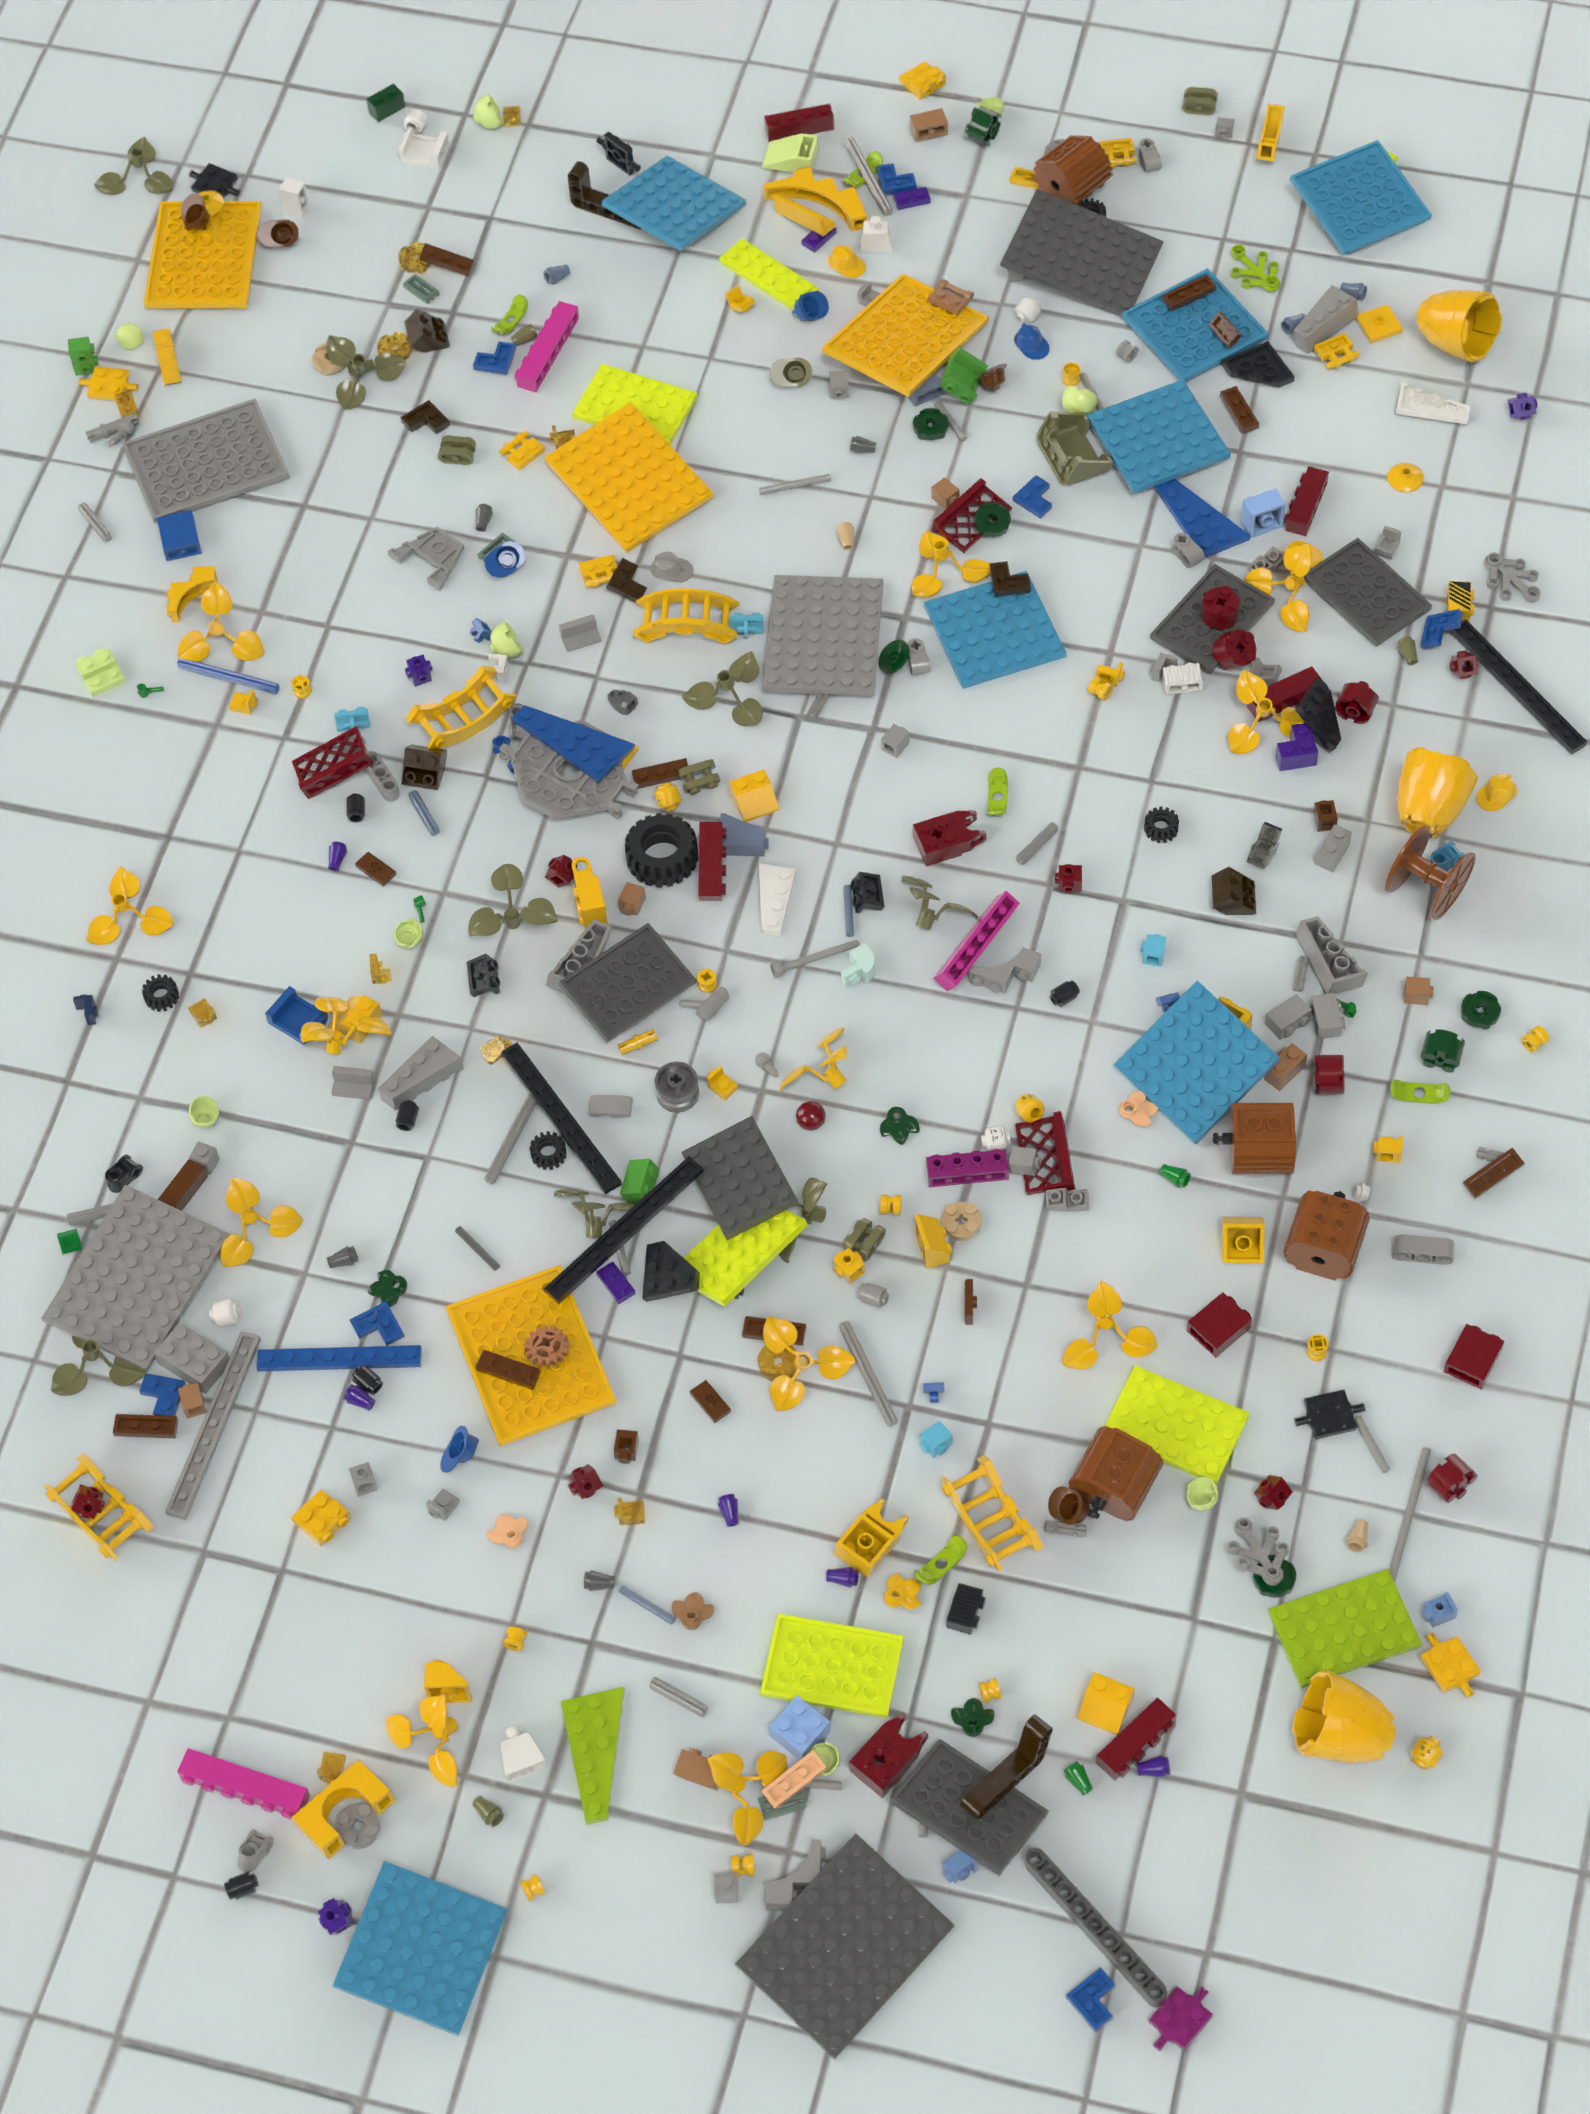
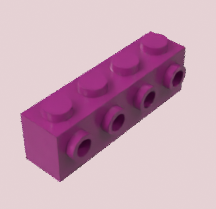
M1006 1149L982 1152L976 1150L970 1153L956 1152L950 1155L935 1154L926 1157L929 1188L1009 1180Z

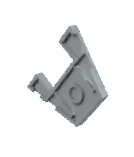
M437 526L418 535L417 539L411 542L406 541L402 543V546L395 550L394 548L389 549L388 555L401 564L414 552L435 566L437 569L427 578V581L440 591L463 552L464 545Z

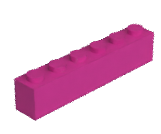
M559 301L556 307L552 308L549 319L545 320L542 331L538 332L535 343L530 346L528 355L523 358L521 367L515 372L517 387L535 393L538 391L579 320L578 306Z
M1007 891L996 896L933 979L946 991L957 986L1020 902Z
M187 1748L177 1770L181 1781L187 1785L193 1786V1784H197L205 1791L220 1792L222 1796L228 1799L235 1797L241 1799V1802L246 1805H259L264 1811L270 1813L273 1811L279 1812L287 1819H292L291 1817L303 1808L310 1798V1793L305 1787Z

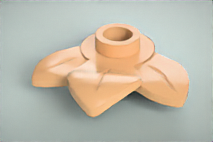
M1137 1091L1132 1093L1128 1100L1120 1104L1119 1113L1122 1117L1131 1119L1135 1125L1147 1127L1151 1125L1149 1117L1155 1115L1159 1108L1154 1103L1146 1101V1095L1143 1092Z
M501 1514L496 1519V1528L487 1531L486 1534L488 1539L494 1544L503 1543L509 1548H517L522 1543L523 1533L527 1529L528 1523L524 1516L514 1520L509 1514Z

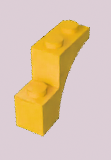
M1268 103L1264 127L1258 146L1257 159L1275 160L1285 106Z
M170 327L152 331L164 385L182 381Z
M215 566L193 567L190 581L170 583V590H167V598L170 602L166 606L167 615H170L172 623L180 622L184 608L193 599L204 594L213 582H217L218 576Z

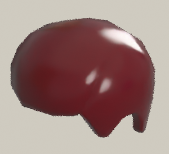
M807 1101L798 1107L796 1120L803 1129L809 1131L816 1130L825 1123L826 1113L823 1106L818 1102Z

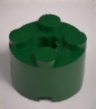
M983 106L975 107L971 113V121L966 125L964 132L969 139L989 146L990 143L988 142L990 139L994 140L999 132L1001 122L998 120L999 117L1002 118L1001 114Z
M1436 1029L1435 1033H1430L1431 1030L1428 1031L1420 1055L1423 1065L1428 1068L1437 1066L1441 1067L1445 1072H1454V1069L1460 1065L1465 1040L1463 1038L1459 1040L1456 1033L1447 1030Z

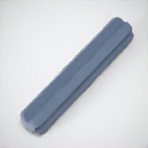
M413 790L409 792V799L430 835L435 836L439 834V827L418 791Z

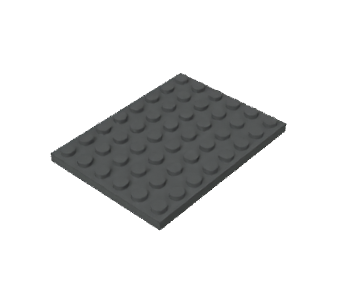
M1036 189L1000 266L1122 317V312L1135 306L1164 241L1045 191Z
M855 1833L735 1963V1966L835 2060L955 1925Z

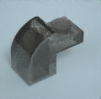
M1264 822L1257 841L1251 847L1246 862L1265 869L1278 849V841L1283 829Z

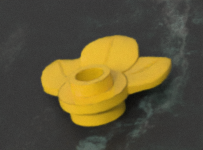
M900 1573L893 1574L887 1581V1590L884 1594L885 1603L891 1608L902 1606L910 1610L921 1606L920 1600L916 1597L921 1589V1583L915 1579L904 1580Z

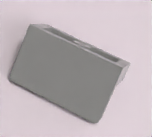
M594 614L559 625L560 636L567 652L602 641Z
M333 1066L332 1075L334 1083L331 1092L332 1096L366 1100L371 1098L375 1080L372 1070Z

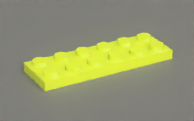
M743 238L719 257V263L792 311L800 295L811 291H819L817 286Z

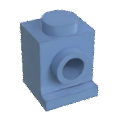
M1446 1592L1440 1597L1425 1602L1422 1615L1425 1621L1430 1622L1432 1628L1455 1619L1458 1609L1449 1592Z
M961 1850L943 1862V1875L949 1883L953 1882L955 1884L959 1880L964 1881L971 1874V1870L974 1874L978 1871V1863L975 1859Z

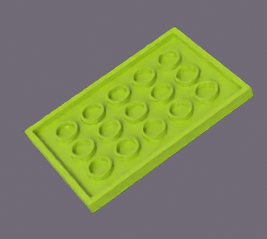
M1389 1569L1268 1609V1614L1300 1688L1309 1686L1311 1684V1677L1323 1670L1342 1675L1422 1647V1642Z

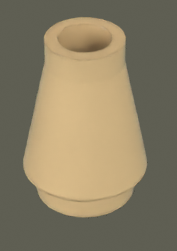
M850 522L840 523L837 533L843 549L851 550L854 548V527Z
M1359 1519L1356 1521L1346 1540L1347 1547L1351 1551L1362 1552L1367 1547L1369 1524L1365 1520Z

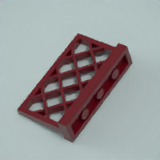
M980 478L933 520L931 531L936 535L940 533L961 552L965 553L983 537L980 533H971L970 527H976L975 523H970V516H975L976 513L969 512L971 505H979L980 507L987 502L999 503V506L1007 508L1009 512L1012 511V507L986 486V481ZM986 493L991 497V501H981V496ZM959 516H967V522H957V518ZM955 527V533H948L944 529ZM958 527H968V533H958ZM959 538H968L969 543L963 546L959 542Z
M357 726L292 761L299 780L300 790L308 799L374 764ZM356 734L354 741L349 742V738ZM340 744L337 751L332 750L334 745ZM345 745L351 746L348 753L342 752ZM356 747L362 749V750H360V751L354 753ZM319 753H324L321 760L315 759ZM329 754L334 755L331 762L326 761ZM340 756L345 757V759L337 763ZM307 761L304 769L299 768V764ZM313 763L318 764L315 771L310 770ZM323 765L329 766L327 769L321 771ZM307 774L312 775V777L304 780Z
M1061 1111L1053 1112L1054 1116L1041 1118L1034 1122L1015 1124L1019 1147L1025 1148L1030 1143L1036 1147L1037 1153L1039 1150L1047 1153L1041 1162L1040 1169L1036 1170L1035 1176L1028 1178V1175H1023L1027 1196L1059 1188H1067L1068 1191L1076 1190L1065 1123ZM1052 1123V1128L1048 1133L1040 1130L1044 1124ZM1031 1128L1033 1131L1027 1138L1021 1134V1129ZM1036 1133L1044 1136L1039 1144L1032 1141ZM1048 1139L1055 1143L1050 1151L1043 1147ZM1051 1156L1058 1160L1053 1168L1046 1165ZM1042 1167L1050 1171L1045 1179L1037 1175ZM1056 1174L1061 1178V1183L1052 1184L1049 1180ZM1034 1178L1042 1182L1038 1187L1030 1188L1029 1184Z

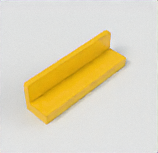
M777 195L772 197L777 213L822 236H825L836 227L833 220L787 197L785 199Z

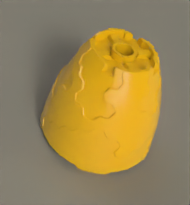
M1449 290L1432 294L1420 304L1416 316L1419 323V331L1431 344L1454 357L1468 362H1476L1485 358L1494 344L1496 336L1499 335L1502 326V314L1496 297L1487 291Z
M1422 747L1414 748L1407 752L1400 773L1397 794V808L1401 826L1405 824V829L1413 834L1421 826L1426 825L1430 830L1432 838L1441 836L1465 808L1476 786L1478 777L1474 770L1470 768L1469 762L1457 755L1448 756L1426 750Z
M1323 1670L1311 1677V1684L1304 1696L1301 1707L1295 1711L1292 1732L1295 1735L1297 1750L1304 1756L1343 1763H1364L1382 1760L1384 1757L1382 1753L1389 1751L1396 1734V1725L1392 1723V1720L1395 1721L1396 1719L1384 1703L1371 1692L1343 1676Z

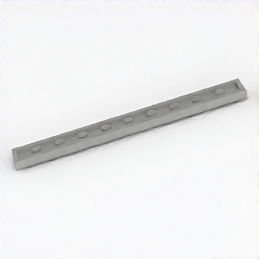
M243 1331L240 1332L165 1510L166 1515L183 1520L187 1519L260 1344V1336Z

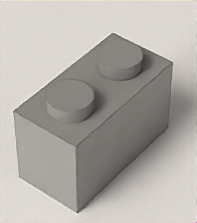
M1334 824L1317 852L1316 865L1334 872L1350 845L1352 832Z
M1335 993L1312 996L1310 1007L1312 1009L1317 1038L1340 1037L1342 1029L1345 1028V1019L1340 1016V1000L1336 999Z
M1296 994L1268 1012L1265 1025L1281 1040L1284 1037L1291 1036L1299 1027L1306 1026L1311 1020L1312 1009Z

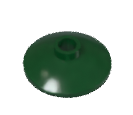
M894 640L886 645L879 656V668L888 674L900 670L908 660L910 653L909 645L903 640Z

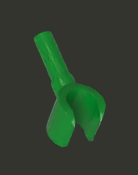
M143 683L137 685L139 690L137 693L142 698L147 697L152 692L164 691L163 686L147 688Z
M420 895L414 898L413 901L420 923H423L425 919L421 907L425 906L426 902L423 896Z
M1340 1000L1341 1006L1345 1008L1344 1014L1349 1018H1353L1357 1012L1355 1003L1349 1002L1347 1004Z

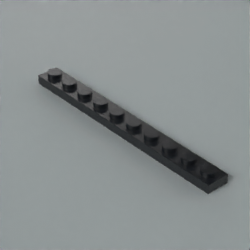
M1467 619L1461 622L1460 628L1451 630V633L1475 655L1496 679L1571 754L1576 753L1587 745V740Z
M518 1042L502 1050L501 1056L603 1193L606 1195L622 1185L620 1178Z
M688 1156L544 1288L545 1293L560 1304L704 1172L703 1167Z

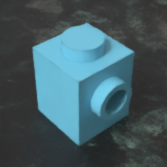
M1147 934L1146 941H1142L1140 950L1143 953V964L1162 967L1167 937L1158 934Z
M940 1420L920 1434V1448L925 1454L929 1453L932 1458L938 1454H944L949 1446L953 1444V1435Z

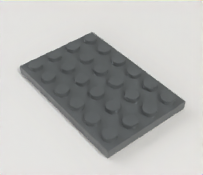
M1356 538L1311 568L1308 574L1304 576L1306 583L1376 647L1432 609L1430 602L1359 538Z
M1214 564L1150 634V639L1193 664L1199 663L1202 670L1211 674L1220 664L1216 662L1213 655V645L1219 636L1236 629L1249 632L1275 603V598ZM1229 586L1238 595L1240 600L1238 619L1233 627L1226 630H1217L1216 627L1212 626L1210 628L1205 625L1201 617L1204 593L1213 588Z
M647 923L559 981L558 985L605 1042L608 1043L696 984L697 979L654 928Z
M753 1116L681 1152L684 1159L690 1156L703 1167L704 1172L695 1180L726 1240L799 1203Z
M939 1739L894 1793L890 1803L1000 1876L1047 1817L1049 1810L1013 1788L981 1819L977 1820L962 1808L960 1803L965 1795L984 1779L990 1771Z

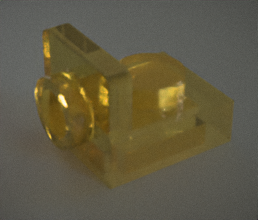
M520 106L503 107L504 126L521 125Z
M131 390L115 395L122 418L133 413L140 417Z
M552 425L553 432L549 433L550 441L555 444V449L575 438L574 430L556 432L555 425Z
M377 953L369 954L372 983L385 984L386 982H392L390 969H383L382 961H378Z
M205 998L188 1007L190 1014L200 1028L211 1024L217 1019L214 1008L210 1007Z
M496 1035L481 1046L480 1050L487 1063L492 1065L502 1058L501 1051L513 1044L508 1038Z
M618 1498V1505H614L615 1518H619L620 1525L645 1524L644 1501L623 1502L622 1498Z
M324 1752L321 1767L317 1769L319 1779L329 1784L334 1779H337L344 1770L345 1754Z

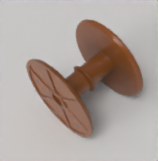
M1424 825L1412 834L1396 857L1385 883V891L1388 893L1396 891L1404 884L1411 873L1423 879L1424 884L1429 883L1439 889L1431 909L1432 918L1438 920L1445 915L1464 889L1474 868L1476 854L1471 852L1464 855L1455 864L1450 873L1439 867L1438 863H1431L1422 857L1430 835L1428 826Z

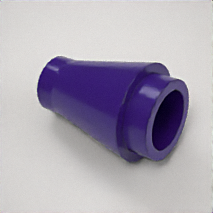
M335 841L329 846L328 869L339 871L340 865L347 853L346 844Z
M352 1384L348 1387L343 1399L347 1400L348 1404L367 1409L368 1411L373 1408L376 1402L358 1385L354 1386Z
M734 1494L719 1497L717 1505L726 1521L727 1527L738 1525V1499L735 1498Z
M853 1567L827 1569V1582L849 1588L858 1584V1569H853Z
M1161 1755L1137 1763L1139 1776L1165 1777V1775H1170L1168 1757Z

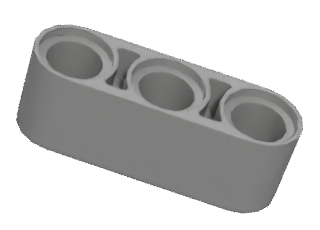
M374 751L368 752L374 764L365 768L367 775L386 801L392 802L397 800L400 792L395 777L379 754Z
M1400 1234L1394 1238V1258L1399 1261L1448 1265L1453 1263L1454 1241L1448 1238Z

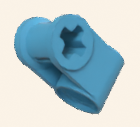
M1450 841L1434 851L1429 861L1431 863H1438L1439 867L1448 871L1465 854L1455 847L1453 841Z

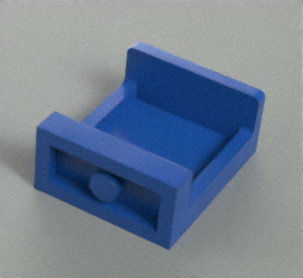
M192 510L157 517L166 561L202 554Z
M291 986L282 993L265 1013L268 1024L303 1045L307 1043H302L301 1040L303 1025L308 1022H318L325 1025L328 1020L327 1012L317 1009L314 1005L297 996L296 990Z

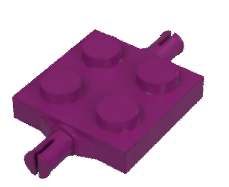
M1177 1986L1150 2017L1149 2023L1161 2035L1153 2044L1158 2051H1161L1168 2041L1185 2051L1213 2018V2014L1201 2003L1206 1995L1209 1994L1206 1989L1204 1990V1987H1201L1192 1996Z

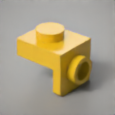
M735 286L725 293L727 302L732 310L743 313L755 304L753 297L743 295L740 286Z

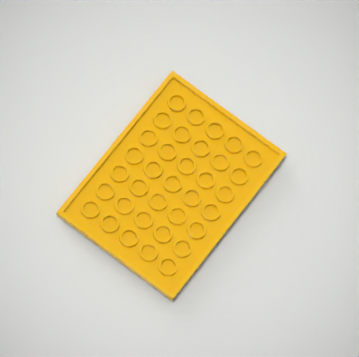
M160 201L144 307L247 308L262 209L261 201H224V207L221 212L210 217L206 224V230L185 226L181 213L184 201Z
M903 273L822 347V352L910 397L949 360L950 355L955 350L963 347L988 323L989 317L969 306H966L959 315H956L929 303L928 296L935 289Z
M631 402L544 457L548 466L626 553L714 497L712 490Z
M561 1265L445 1306L499 1447L617 1404L573 1294L571 1293L558 1304L544 1291V1288L563 1271ZM544 1325H547L548 1329L555 1325L556 1331L561 1328L563 1335H567L570 1346L568 1348L569 1354L563 1355L565 1361H557V1367L554 1364H550V1369H547L544 1364L542 1368H539L538 1362L533 1365L531 1359H527V1352L524 1349V1346L527 1345L525 1339L531 1338L529 1332L536 1333V1327L542 1330ZM483 1350L539 1368L541 1374L533 1390L476 1371L475 1366Z

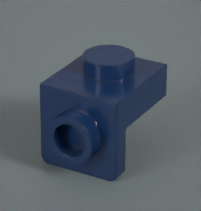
M86 994L74 996V1005L77 1010L84 1009V1016L88 1025H96V1017H99V1008L95 1004L93 996Z

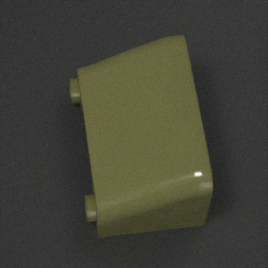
M1049 412L1037 433L1038 445L1059 482L1063 485H1070L1108 472L1114 464L1108 454H1102L1098 458L1086 437L1090 423L1084 412Z

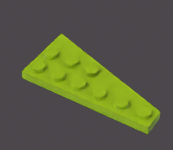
M624 1687L561 1701L586 1825L608 1820Z

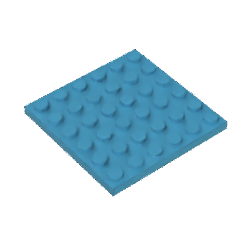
M1379 140L1293 174L1290 177L1291 183L1343 256L1428 221L1432 217L1428 208Z
M668 155L602 200V206L680 251L687 248L746 205V199Z
M1208 268L1122 312L1124 321L1179 381L1183 379L1187 382L1221 364L1223 359L1250 349L1269 339V333ZM1204 275H1208L1216 284V291L1173 311L1162 300L1163 294ZM1219 311L1223 312L1242 334L1232 348H1228L1208 325Z
M1183 379L1087 414L1090 426L1133 494L1231 458V452Z
M1023 571V572H1020V573H1017V574H1013V575L1026 574V573H1028V572H1027V571ZM1031 579V592L995 597L992 581L924 602V608L962 689L1066 657L1063 644Z
M1197 980L1134 1043L1114 1066L1197 1144L1230 1111L1231 1103H1238L1281 1058Z
M384 1861L332 1987L459 2036L508 1909Z

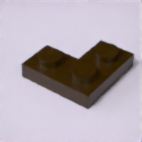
M430 400L400 417L401 422L411 432L424 424H427L435 434L450 426V421Z
M622 557L606 588L634 603L643 597L647 590V587L632 580L638 565Z
M1008 561L989 563L995 597L1031 592L1028 573L1010 575Z

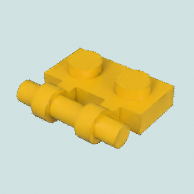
M1132 138L1099 142L1105 150L1104 153L1109 157L1110 167L1115 168L1118 165L1130 166V164L1137 163L1136 156L1129 157V155H1135Z
M1345 332L1314 345V351L1322 362L1330 360V362L1325 364L1327 370L1339 368L1341 364L1353 362L1355 358L1360 356L1357 350L1354 352L1350 351L1353 349L1354 344Z
M527 431L518 433L514 436L515 439L511 442H506L503 448L499 450L501 456H504L506 453L509 454L507 462L518 471L545 452V446L532 437L530 440H526L529 437ZM518 444L521 445L518 449H514Z
M613 554L578 563L586 588L592 586L596 588L600 584L608 583L617 568Z

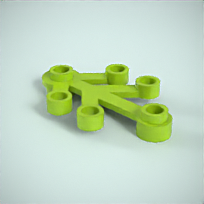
M1234 245L1231 250V256L1234 260L1243 262L1249 269L1233 267L1230 276L1233 279H1238L1240 276L1259 277L1261 279L1243 278L1241 286L1244 289L1258 286L1263 287L1269 292L1277 291L1280 288V281L1276 277L1279 263L1276 261L1269 263L1268 270L1270 274L1268 276L1264 273L1265 262L1268 260V253L1266 251L1258 252L1257 266L1245 255L1246 249L1243 245Z

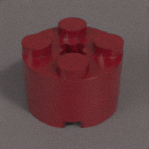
M1229 586L1217 587L1205 592L1201 615L1205 625L1210 628L1211 626L1216 627L1217 630H1226L1233 627L1239 615L1240 600L1238 595Z
M1236 629L1220 635L1213 645V655L1216 662H1219L1222 668L1226 670H1235L1250 664L1256 659L1254 635L1242 629Z
M1365 681L1346 683L1337 699L1335 710L1345 720L1350 718L1354 720L1353 723L1364 724L1371 718L1379 696Z
M1315 1055L1316 1095L1344 1094V1056Z
M1456 1453L1445 1458L1447 1462L1443 1465L1439 1463L1427 1478L1429 1482L1427 1485L1447 1503L1453 1501L1454 1498L1461 1499L1467 1492L1465 1488L1478 1477L1475 1471Z

